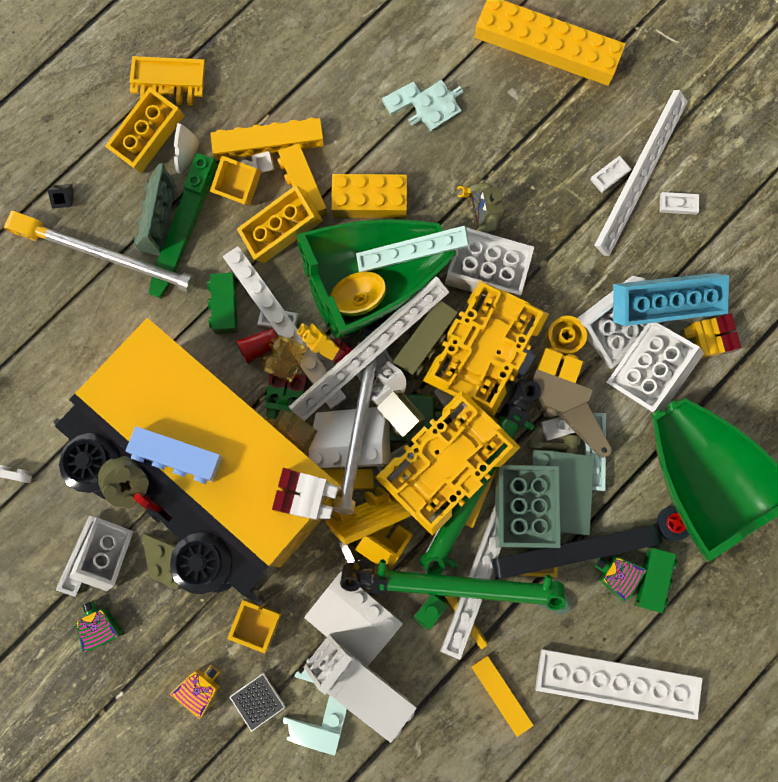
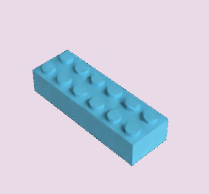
M710 273L613 284V323L630 326L728 314L729 275Z

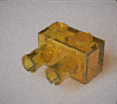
M279 335L278 338L271 340L274 344L270 343L269 345L273 351L271 356L263 357L266 362L262 361V365L265 367L264 371L292 383L307 346Z
M281 410L277 419L265 418L269 424L299 450L308 451L317 430L298 415Z

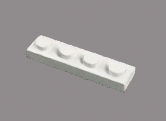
M89 515L56 587V591L76 596L82 582L69 577L96 517Z

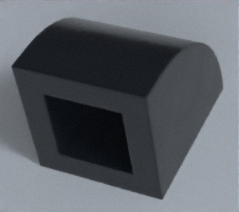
M72 184L54 185L47 190L52 209L72 206Z

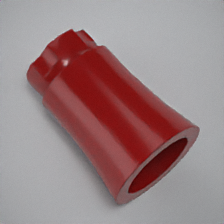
M273 328L236 340L247 365L280 345Z

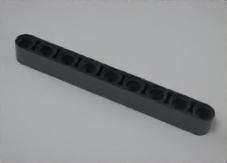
M654 524L560 544L561 548H541L491 559L495 580L660 545L663 542L659 526Z

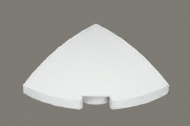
M177 123L174 140L176 155L174 156V164L177 173L181 174L193 160L200 141L188 128Z

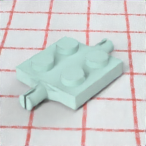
M442 80L438 81L411 99L417 114L408 119L409 123L411 122L413 126L421 120L426 124L430 132L461 112L455 98L462 94L463 90L459 86L455 90L450 91Z

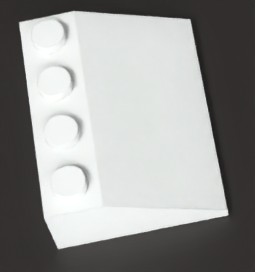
M467 228L470 246L455 250L456 256L451 260L445 285L473 292L478 281L482 280L520 298L534 247Z
M631 276L623 283L646 280L645 278ZM613 291L577 318L587 330V341L610 369L622 361L647 325L623 326L613 323ZM668 321L657 322L664 327L670 324Z
M647 323L607 383L652 413L659 409L664 411L704 355V352L699 346L659 323Z
M377 407L368 408L358 467L385 466L391 462L389 421L380 415V410ZM356 409L318 412L315 414L309 444V458L321 469L345 468Z
M341 571L304 618L326 637L328 635L333 637L342 647L366 666H369L402 626L403 621L362 587L352 592L344 590L340 586Z

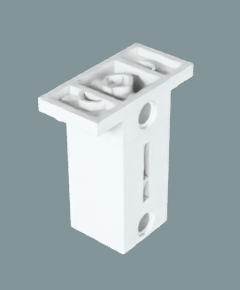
M330 635L326 637L304 666V669L318 690L330 695L390 743L401 734L402 727L414 716L416 707L402 693L342 647Z

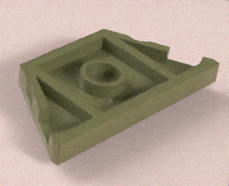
M150 533L143 534L149 577L176 590L182 589L173 579L170 569L171 555L176 544Z

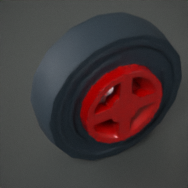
M668 506L661 510L656 522L659 526L660 534L672 541L687 538L689 534L675 506Z

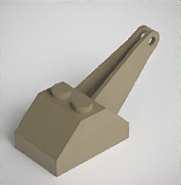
M537 369L531 376L530 381L537 382L541 388L540 396L534 400L538 410L544 412L543 415L548 418L560 417L599 457L609 456L611 454V447L587 403L593 390Z

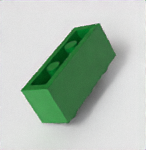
M233 273L210 274V280L207 281L208 291L211 292V298L208 299V308L211 310V317L208 319L209 327L212 328L215 334L238 332L236 277Z
M647 548L643 568L647 571L639 583L634 606L663 613V610L668 605L667 592L671 589L673 583L671 579L672 571L677 566L676 554L655 548Z

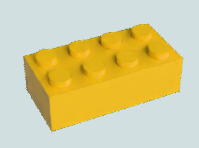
M149 87L105 147L141 174L175 130L177 123H180L185 115L178 107Z
M332 174L331 210L333 218H406L407 175Z
M295 185L238 227L237 230L253 259L266 263L295 242L297 234L310 231L323 222L307 192Z

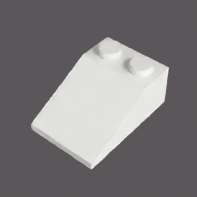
M96 517L69 578L104 591L111 589L115 585L133 531Z

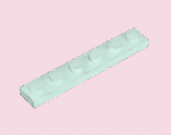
M461 226L356 253L359 272H367L468 247L470 244L466 226Z

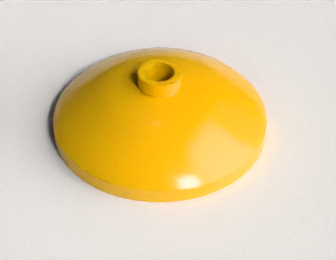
M358 272L338 282L330 296H333L341 315L360 316L372 311L381 303L386 294V285L382 277L376 273Z

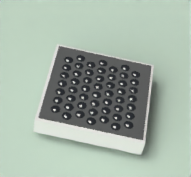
M262 673L230 696L231 701L251 732L286 707L265 673Z

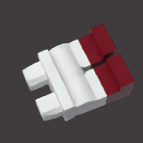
M283 467L278 488L300 495L277 490L272 510L313 520H318L319 518L331 519L333 507L322 505L324 496L336 499L338 487L328 483L326 479Z

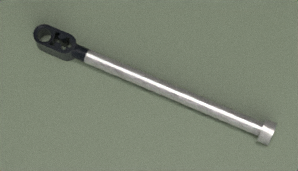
M384 317L367 326L365 339L379 327L375 325L385 322ZM378 356L363 370L340 497L335 499L333 510L340 514L350 515L354 513L355 501L352 500Z

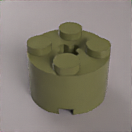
M122 456L114 460L110 459L103 464L98 473L99 487L105 499L114 506L132 508L137 503L133 499L136 493L145 495L147 492L149 481L138 462L130 457Z

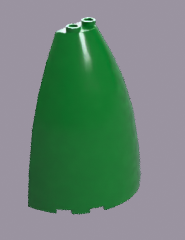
M392 219L365 220L323 227L297 234L299 253L302 256L305 275L310 277L309 284L312 296L326 327H330V332L334 337H343L397 310L421 291L456 256V251L452 250L367 271L382 277L386 285L385 297L375 309L366 314L344 316L341 315L333 296L330 295L338 282L351 274L359 272L356 253L445 231L439 223Z
M684 398L679 402L674 400L669 403L666 411L659 409L651 415L655 445L661 473L669 496L688 534L708 563L766 523L778 517V463L755 441L734 425Z

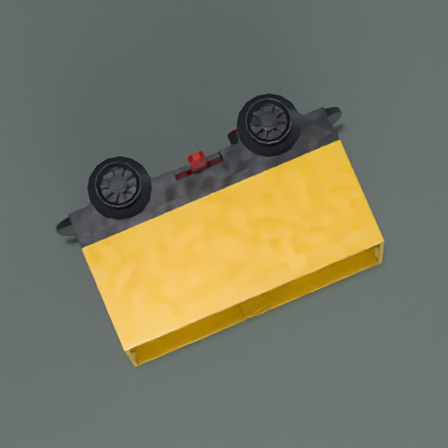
M148 318L141 323L69 399L74 406L61 419L56 418L53 421L55 427L69 439L60 456L59 468L61 477L69 487L76 491L94 492V494L103 499L105 497L98 483L99 470L110 459L114 460L122 456L131 458L132 454L126 452V448L135 426L219 454L223 457L214 482L207 480L206 484L193 480L194 476L187 473L185 477L172 473L173 468L166 466L162 470L151 466L152 461L146 459L143 463L137 461L144 471L149 485L145 495L137 492L133 499L149 510L148 515L158 523L161 521L179 538V542L171 555L170 569L172 577L178 586L189 593H219L229 590L233 586L240 594L259 607L265 605L260 589L273 574L278 572L323 520L320 518L313 520L272 510L277 490L300 495L278 488L283 467L326 479L328 483L338 487L336 498L340 497V484ZM324 496L322 505L332 507L334 506L335 499Z

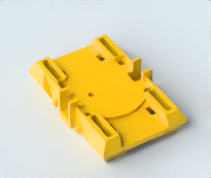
M479 280L467 301L469 304L465 313L462 311L459 313V316L462 317L461 320L455 319L447 334V342L444 341L442 344L445 347L444 351L435 358L423 381L453 397H456L463 390L483 411L494 417L506 395L505 386L509 380L513 381L517 377L518 371L526 359L527 354L524 351L525 349L530 350L531 345H529L532 336H538L549 313L506 291ZM484 294L486 298L477 313L475 308ZM533 318L535 319L533 327L530 328L526 336L524 335V332L528 324L530 323L531 319ZM520 319L525 321L524 325L519 322ZM448 358L451 361L440 378L438 375ZM496 383L499 384L497 393L493 396L491 402L488 403L487 400ZM484 385L489 387L488 391L483 388Z
M463 390L443 409L442 416L437 421L432 419L429 422L432 425L429 429L424 426L411 439L414 445L411 448L406 445L404 449L407 452L402 457L394 458L375 477L432 536L452 517V509L457 504L460 506L465 504L462 500L465 496L471 498L484 485L481 480L484 477L487 480L491 477L489 472L493 467H501L520 448ZM464 403L466 407L447 425L445 421ZM461 418L465 420L463 424L459 421ZM440 424H444L443 429H438ZM505 443L508 447L488 466L485 462ZM488 445L493 448L491 451L486 448ZM411 453H414L413 459L409 458ZM408 460L410 464L391 481L389 478ZM482 465L487 467L485 472L480 471ZM405 474L409 477L406 481L403 478ZM452 495L457 497L455 502L451 500ZM448 501L450 505L431 522L429 518ZM432 502L437 505L434 509L430 505Z

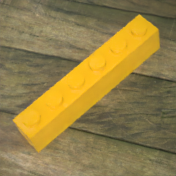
M314 117L302 121L290 120L287 123L274 122L264 126L254 125L249 128L237 127L234 130L211 132L212 151L216 161H219L221 156L234 159L249 157L270 151L271 154L278 153V151L298 143L301 150L324 147L321 120Z

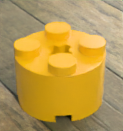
M562 316L556 319L545 334L546 347L548 349L550 347L556 348L564 356L568 354L575 355L585 345L587 340L586 328L579 319L573 316Z

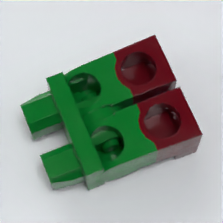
M270 370L264 407L267 409L266 419L278 421L279 412L286 413L284 422L295 425L298 417L289 406L305 393L309 378L305 375Z

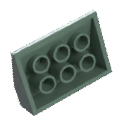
M161 163L157 165L150 175L149 182L146 183L145 191L147 194L146 198L142 201L143 213L142 217H139V232L134 240L140 252L160 255L166 240L176 184L165 166Z
M534 450L533 466H559L560 533L590 535L594 456Z
M502 465L501 467H496V547L561 548L559 466Z

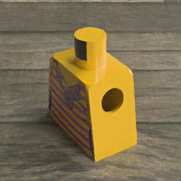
M210 665L205 673L197 669L173 690L170 695L197 718L201 719L207 712L220 687L214 681L220 671L213 665Z

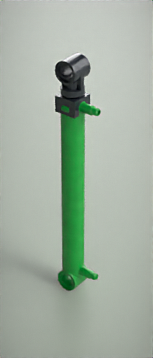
M525 379L519 380L515 384V393L509 402L510 404L505 403L499 413L501 418L498 425L511 438H513L519 426L529 430L534 429V425L527 420L529 415L525 412L529 409L531 402L540 396L541 388L537 382ZM504 443L485 463L489 466L508 446ZM490 445L486 447L489 451L493 449ZM485 465L480 467L482 472H485L487 469ZM493 467V469L489 472L491 476L493 475L496 467ZM484 477L481 480L484 485L471 498L465 496L462 499L465 502L463 506L457 504L452 509V517L440 528L428 552L420 557L419 565L427 574L441 575L444 572L445 565L454 569L459 567V564L449 558L448 555L490 478L487 480ZM435 561L434 565L429 568L431 562Z
M382 559L379 565L375 564L374 575H372L373 569L371 568L362 570V567L357 563H346L343 566L340 586L350 592L358 590L360 586L371 589V584L373 583L372 594L387 595V591L546 605L550 610H561L566 606L564 584L559 581H552V576L549 574L545 576L543 584L394 571L389 570L386 561Z

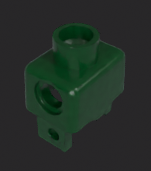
M407 394V398L422 413L426 420L411 435L402 437L398 434H391L390 443L408 442V445H414L411 439L424 426L429 429L432 426L429 423L432 419L437 421L442 416L444 408H435L434 396ZM444 424L438 426L440 430L444 428Z

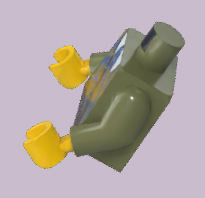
M485 182L470 185V188L465 186L457 187V190H463L462 195H458V197L467 198L470 196V193L472 194L471 199L478 228L477 231L488 233L495 230L504 214L503 195L500 192V188L493 187Z

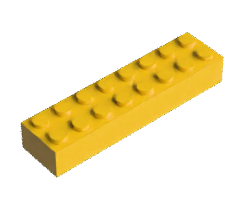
M486 0L474 35L476 39L609 86L625 47V43L504 0Z

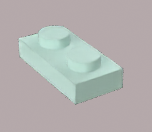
M413 81L383 97L382 102L392 116L413 105L411 99L420 94V91Z

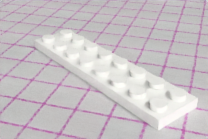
M541 649L535 690L698 720L702 678Z

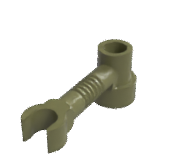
M565 435L564 443L538 440L528 441V448L559 450L571 454H577L578 445H580V437L574 435Z

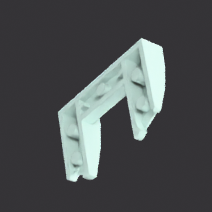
M306 670L302 673L300 671L295 673L296 678L314 683ZM329 695L322 726L284 716L283 722L288 724L290 736L286 738L288 741L335 756L347 709Z

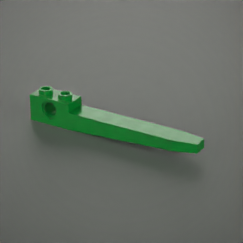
M196 153L183 186L185 189L155 266L176 273L218 168L214 158ZM151 277L149 294L161 299L171 283Z

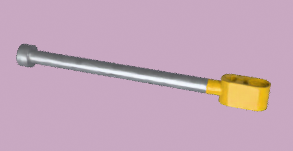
M15 211L10 212L3 227L13 234L33 241H37L38 237L175 284L178 286V290L186 293L191 292L195 283V276L184 272L180 275L43 227V222Z

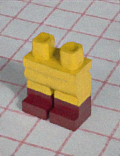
M732 313L694 322L689 327L681 330L683 338H692L693 343L702 349L704 355L701 358L733 353L742 348L738 333L733 332L736 330Z
M302 323L297 331V334L303 337L302 340L311 351L316 354L319 351L321 355L336 363L340 362L353 350L342 337H335L333 339L313 323L310 327Z

